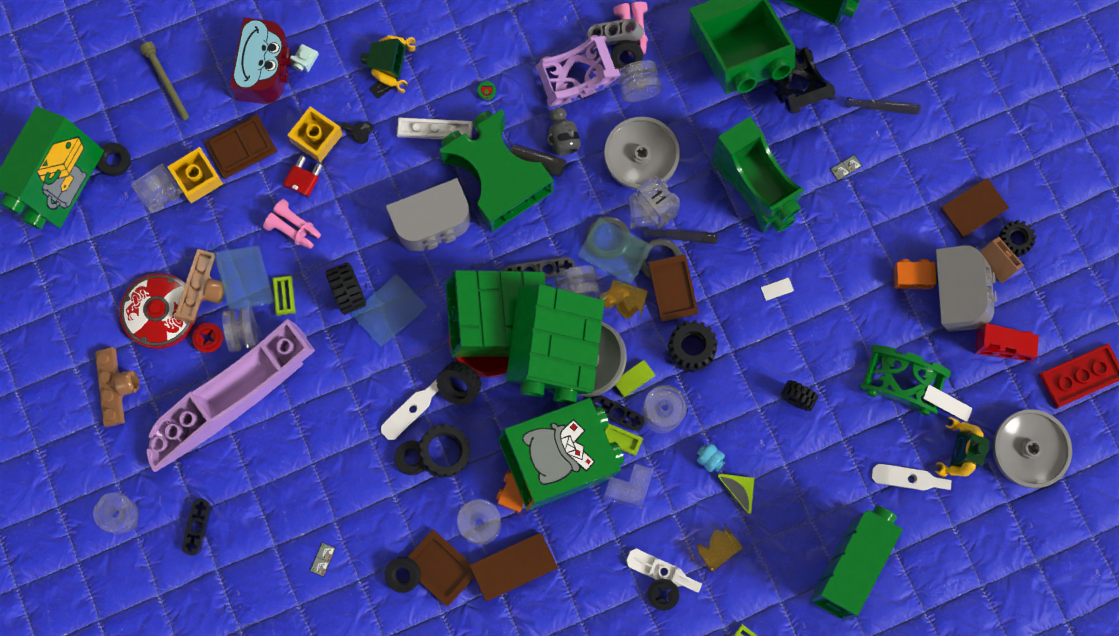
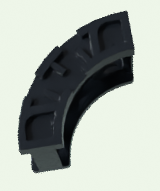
M808 47L795 50V55L800 54L804 63L799 64L797 58L795 59V69H792L788 75V80L768 78L770 85L773 84L777 89L775 91L777 99L781 104L785 103V110L791 114L800 112V107L817 101L835 99L834 86L821 76L813 62V54L811 50H808ZM793 76L810 82L805 92L799 89H788L792 84Z

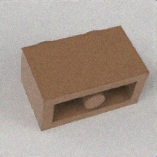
M1000 237L994 239L980 251L990 264L991 271L995 274V280L1001 284L1024 266Z

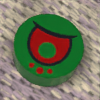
M485 81L478 86L477 91L480 99L490 101L496 96V87L492 82Z

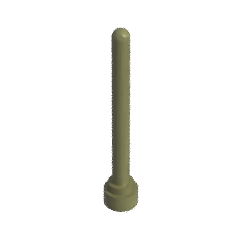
M149 41L142 44L140 51L143 56L150 59L181 118L187 120L189 115L156 57L154 43Z

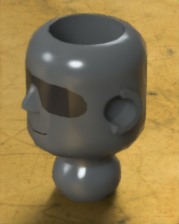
M564 108L550 111L549 117L553 121V125L548 129L547 142L551 145L553 152L556 155L563 156L578 151L581 147V141L575 122L566 120L567 113Z

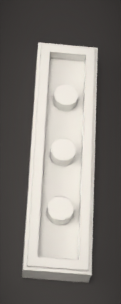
M398 118L397 137L443 140L450 133L460 131L462 135L466 133L472 140L473 121Z

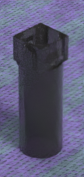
M514 143L511 152L515 156L530 162H541L550 175L562 177L566 165L565 159Z

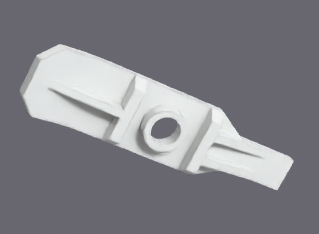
M436 380L426 390L412 395L381 426V433L388 440H396L430 406L432 397L439 391ZM415 406L417 408L416 412L411 413L409 411L410 407Z
M878 464L873 468L872 479L876 484L922 491L930 488L951 490L952 480L935 478L927 471ZM909 476L915 478L914 483L908 481Z
M639 549L631 550L627 556L626 562L628 567L656 580L661 578L670 579L677 587L684 586L697 593L700 591L702 583L687 577L680 568ZM662 568H666L668 570V574L663 576L661 575L660 570Z

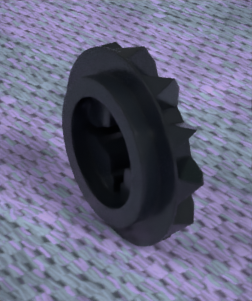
M661 578L649 586L648 600L658 610H669L677 604L680 592L677 585L670 579ZM660 589H662L663 591H668L670 589V591L667 594L668 600L664 597L658 598V596L660 595Z

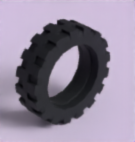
M449 424L436 425L430 428L418 443L417 455H419V463L424 466L423 469L426 472L429 471L432 476H439V478L452 477L458 474L470 459L471 447H469V439L464 436L465 433L462 430L459 431L458 427H451ZM441 435L449 436L459 446V458L452 466H439L430 458L428 448L430 442L435 437Z

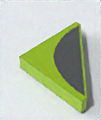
M718 474L717 478L721 480L747 514L751 515L754 478Z

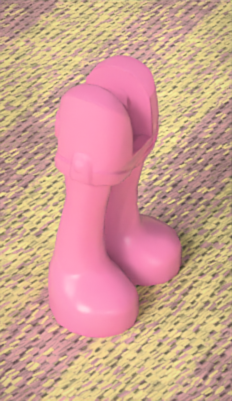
M633 2L631 9L634 20L644 28L643 14L648 10L647 3ZM623 3L613 8L616 17H620L621 20L631 19L629 3ZM645 30L642 38L634 41L639 44L643 54H646L648 41ZM627 50L628 55L633 56V53Z
M281 199L273 209L274 213L271 212L263 224L264 229L270 231L276 228L292 238L295 244L309 249L314 244L305 238L307 233L316 239H319L321 236L311 222L304 221L289 209V203L285 199ZM277 215L286 218L300 229L298 231L293 229Z

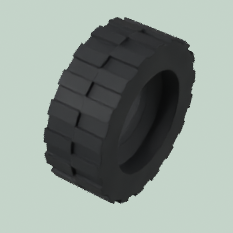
M457 361L447 364L436 380L440 394L448 402L461 406L468 405L475 399L481 390L482 383L480 382V376L477 375L478 373L471 366ZM456 377L462 380L467 386V390L464 391L457 388L452 383L451 378Z

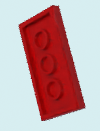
M1109 343L1038 375L1055 408L1058 409L1119 382V362Z

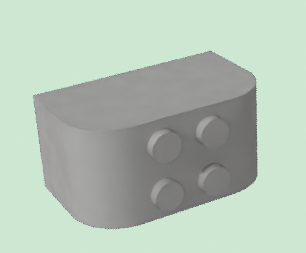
M458 178L386 205L400 243L410 251L432 250L438 247L440 243H450L456 237L465 233L470 225L468 203Z
M972 246L936 249L942 325L949 332L979 329L985 323H989L994 316V302H997L996 291H993L995 274L991 271L988 261L978 249Z

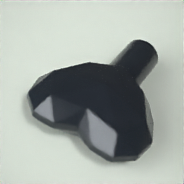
M368 121L358 122L355 125L343 122L341 129L351 132L352 137L357 143L364 144L368 142V134L372 132L373 126Z

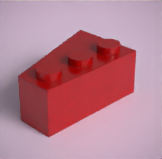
M985 323L976 332L975 354L1032 362L1038 355L1039 335H1035L1030 331H1018Z

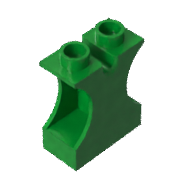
M503 109L495 114H492L490 110L485 111L473 120L472 124L476 129L478 139L471 140L466 133L462 135L460 131H454L442 140L441 145L443 148L439 150L443 165L461 167L469 171L481 186V195L478 201L479 215L491 232H494L554 192V180L541 162H530L520 159L510 152L502 139L505 127Z
M749 116L718 136L711 162L723 179L731 183L745 199L755 215L762 233L772 227L779 233L791 226L796 221L794 215L801 210L797 202L800 200L804 189L794 183L778 165L768 148L763 133Z

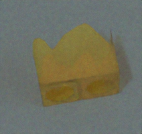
M613 279L605 300V308H612L616 305L618 312L626 319L632 317L639 310L641 319L648 291Z
M725 523V532L714 530L712 533L710 547L697 544L699 552L697 555L711 572L715 571L743 548Z

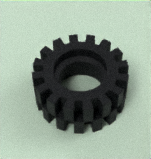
M1020 220L1011 221L1001 230V234L998 236L1018 257L1025 255L1036 242L1034 241L1036 235H1033L1035 230L1030 229V224L1026 226L1025 221L1020 223ZM1019 232L1024 237L1023 244L1016 245L1012 243L1010 239L1011 233Z
M792 380L786 382L780 393L781 397L788 401V403L805 411H811L819 397L812 389H808L807 386Z

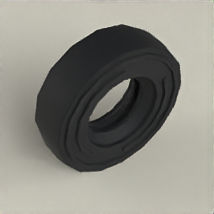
M622 40L612 48L610 57L615 69H619L621 73L628 74L637 71L642 65L643 51L636 42ZM623 51H631L634 59L630 63H623L620 60V54Z
M114 142L107 143L101 147L104 152L97 163L101 172L114 177L120 176L128 170L131 157L126 147ZM112 153L119 154L121 158L116 166L107 164V157Z
M406 441L396 449L394 455L395 464L404 474L418 475L424 471V466L419 461L415 465H409L405 462V454L407 452H417L418 441Z
M408 557L393 559L385 570V580L388 586L398 593H406L413 590L419 584L421 578L418 564ZM403 567L409 571L410 577L407 582H401L397 579L396 571L398 568Z

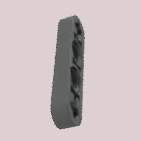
M569 257L509 265L502 271H518V269H521V272H523L526 268L530 267L535 272H543L542 269L545 265H551L553 272L551 274L544 273L545 279L572 275L575 271V262ZM558 263V267H563L564 263H568L572 267H569V271H566L565 268H559V273H556L555 264Z

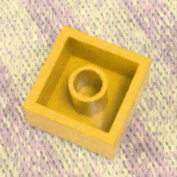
M310 106L287 136L293 145L321 163L343 133L340 126Z
M200 147L167 166L191 204L223 185V182Z

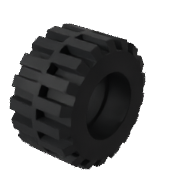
M349 262L326 270V277L340 311L344 315L366 306L365 297Z
M693 320L692 323L685 321L683 325L679 324L673 330L668 343V354L672 358L673 364L676 363L679 369L682 367L687 372L689 370L697 372L698 369L701 371L711 364L717 352L718 342L715 339L716 334L711 332L712 328L710 326L705 327V323L701 322L699 324L697 320ZM688 337H695L702 342L704 350L696 356L688 355L681 347L682 341Z

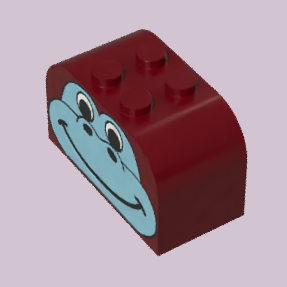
M243 17L230 88L237 101L269 104L275 102L282 95L284 85L288 83L289 79L287 69L288 66H291V52L284 31L277 23Z

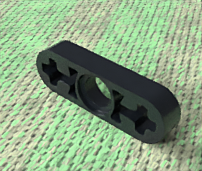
M597 396L593 399L594 407H597L595 403H600L601 400L604 401V406L608 408L610 404L613 405L609 415L606 414L609 420L633 432L640 431L643 428L644 418L641 414L604 396ZM615 409H621L624 415L622 418L616 419L613 417L612 412ZM627 413H629V418L632 420L638 418L641 425L633 427L631 421L627 420V423L623 421L626 419Z
M203 498L195 500L192 504L182 544L183 551L190 556H195L202 550L211 513V504ZM202 503L206 506V510H202L200 515L204 517V520L194 518V515L199 516L200 510L197 509V506H201ZM194 522H201V531L193 532L192 524ZM190 534L200 536L199 540L195 538L194 544L197 545V548L193 549L192 552L187 548L188 544H192L193 538L189 537Z

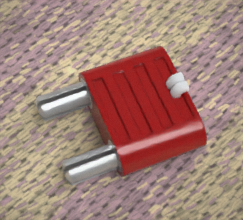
M300 156L297 163L292 165L282 185L309 198L319 179L318 174L322 165L317 163L311 173L301 168L306 158Z

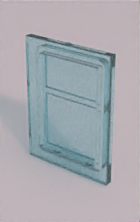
M599 217L577 256L631 285L653 245Z
M259 246L214 253L229 311L274 303Z
M396 274L366 300L365 307L353 311L351 315L369 333L371 338L380 347H383L421 314L427 306Z

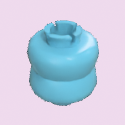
M704 444L696 453L699 455L697 462L703 465L708 472L714 470L718 472L725 464L723 461L725 454L719 451L713 444H709L707 447Z

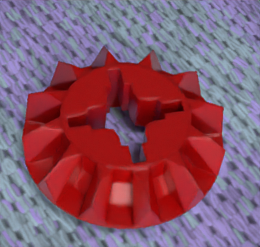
M203 323L194 330L192 341L196 349L209 354L222 346L224 337L222 330L216 324ZM209 334H212L211 337L214 342L208 341L205 343L206 340L201 335L209 336Z

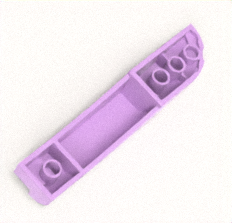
M287 319L242 358L193 392L190 391L161 416L149 434L150 441L147 457L153 472L175 461L216 434L258 403L304 364L302 361L315 351L306 339L305 333L294 322Z

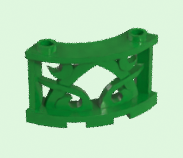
M873 344L871 348L872 356L863 384H860V388L866 391L865 394L871 397H877L878 395L899 401L917 409L918 413L922 415L937 414V406L929 401L927 404L923 403L921 397L925 396L926 391L924 389H927L933 381V387L942 391L945 379L950 377L951 371L936 362L927 363L925 360L922 361L923 357L907 352L906 355H903L902 352L898 353L896 348ZM881 358L882 369H877L879 360ZM895 361L900 363V368L890 369V367H895L893 364ZM910 365L912 366L914 378L920 384L914 388L902 390L892 374L900 373ZM918 371H924L925 375L920 377ZM875 373L884 374V376L876 380L882 382L880 387L871 385Z

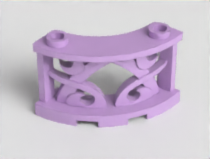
M590 36L586 42L573 50L554 57L546 56L540 59L535 68L539 72L546 91L549 107L570 103L571 98H576L579 95L581 98L589 96L596 92L595 88L597 89L601 85L606 87L621 76L619 69H615L605 43V36ZM597 48L598 52L596 51L594 54H592V50ZM575 62L591 66L585 74V83L580 84L573 78H566ZM556 67V71H550V73L558 76V78L550 79L546 69ZM592 72L593 74H596L594 78L590 79V75ZM567 82L574 83L573 88L568 89L569 84ZM551 83H556V92H554Z

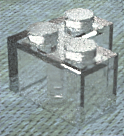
M634 464L629 482L610 477L604 499L642 510L653 469Z

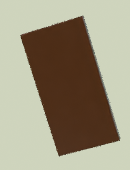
M541 532L469 565L485 602L558 569Z

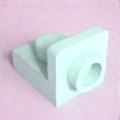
M301 44L296 55H291L290 57L292 67L300 72L303 70L308 73L319 53Z

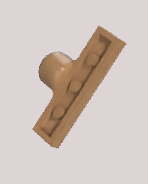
M197 249L175 319L194 324L202 301L219 304L223 300L226 290L225 282L210 277L216 258L215 253Z
M110 347L95 352L104 427L125 423L122 398L125 395L137 392L140 387L138 375L134 371L128 370L119 373L116 348Z

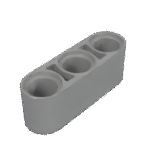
M623 19L591 26L588 30V37L599 34L600 36H605V43L608 46L622 40L637 41L644 35V28L634 19Z

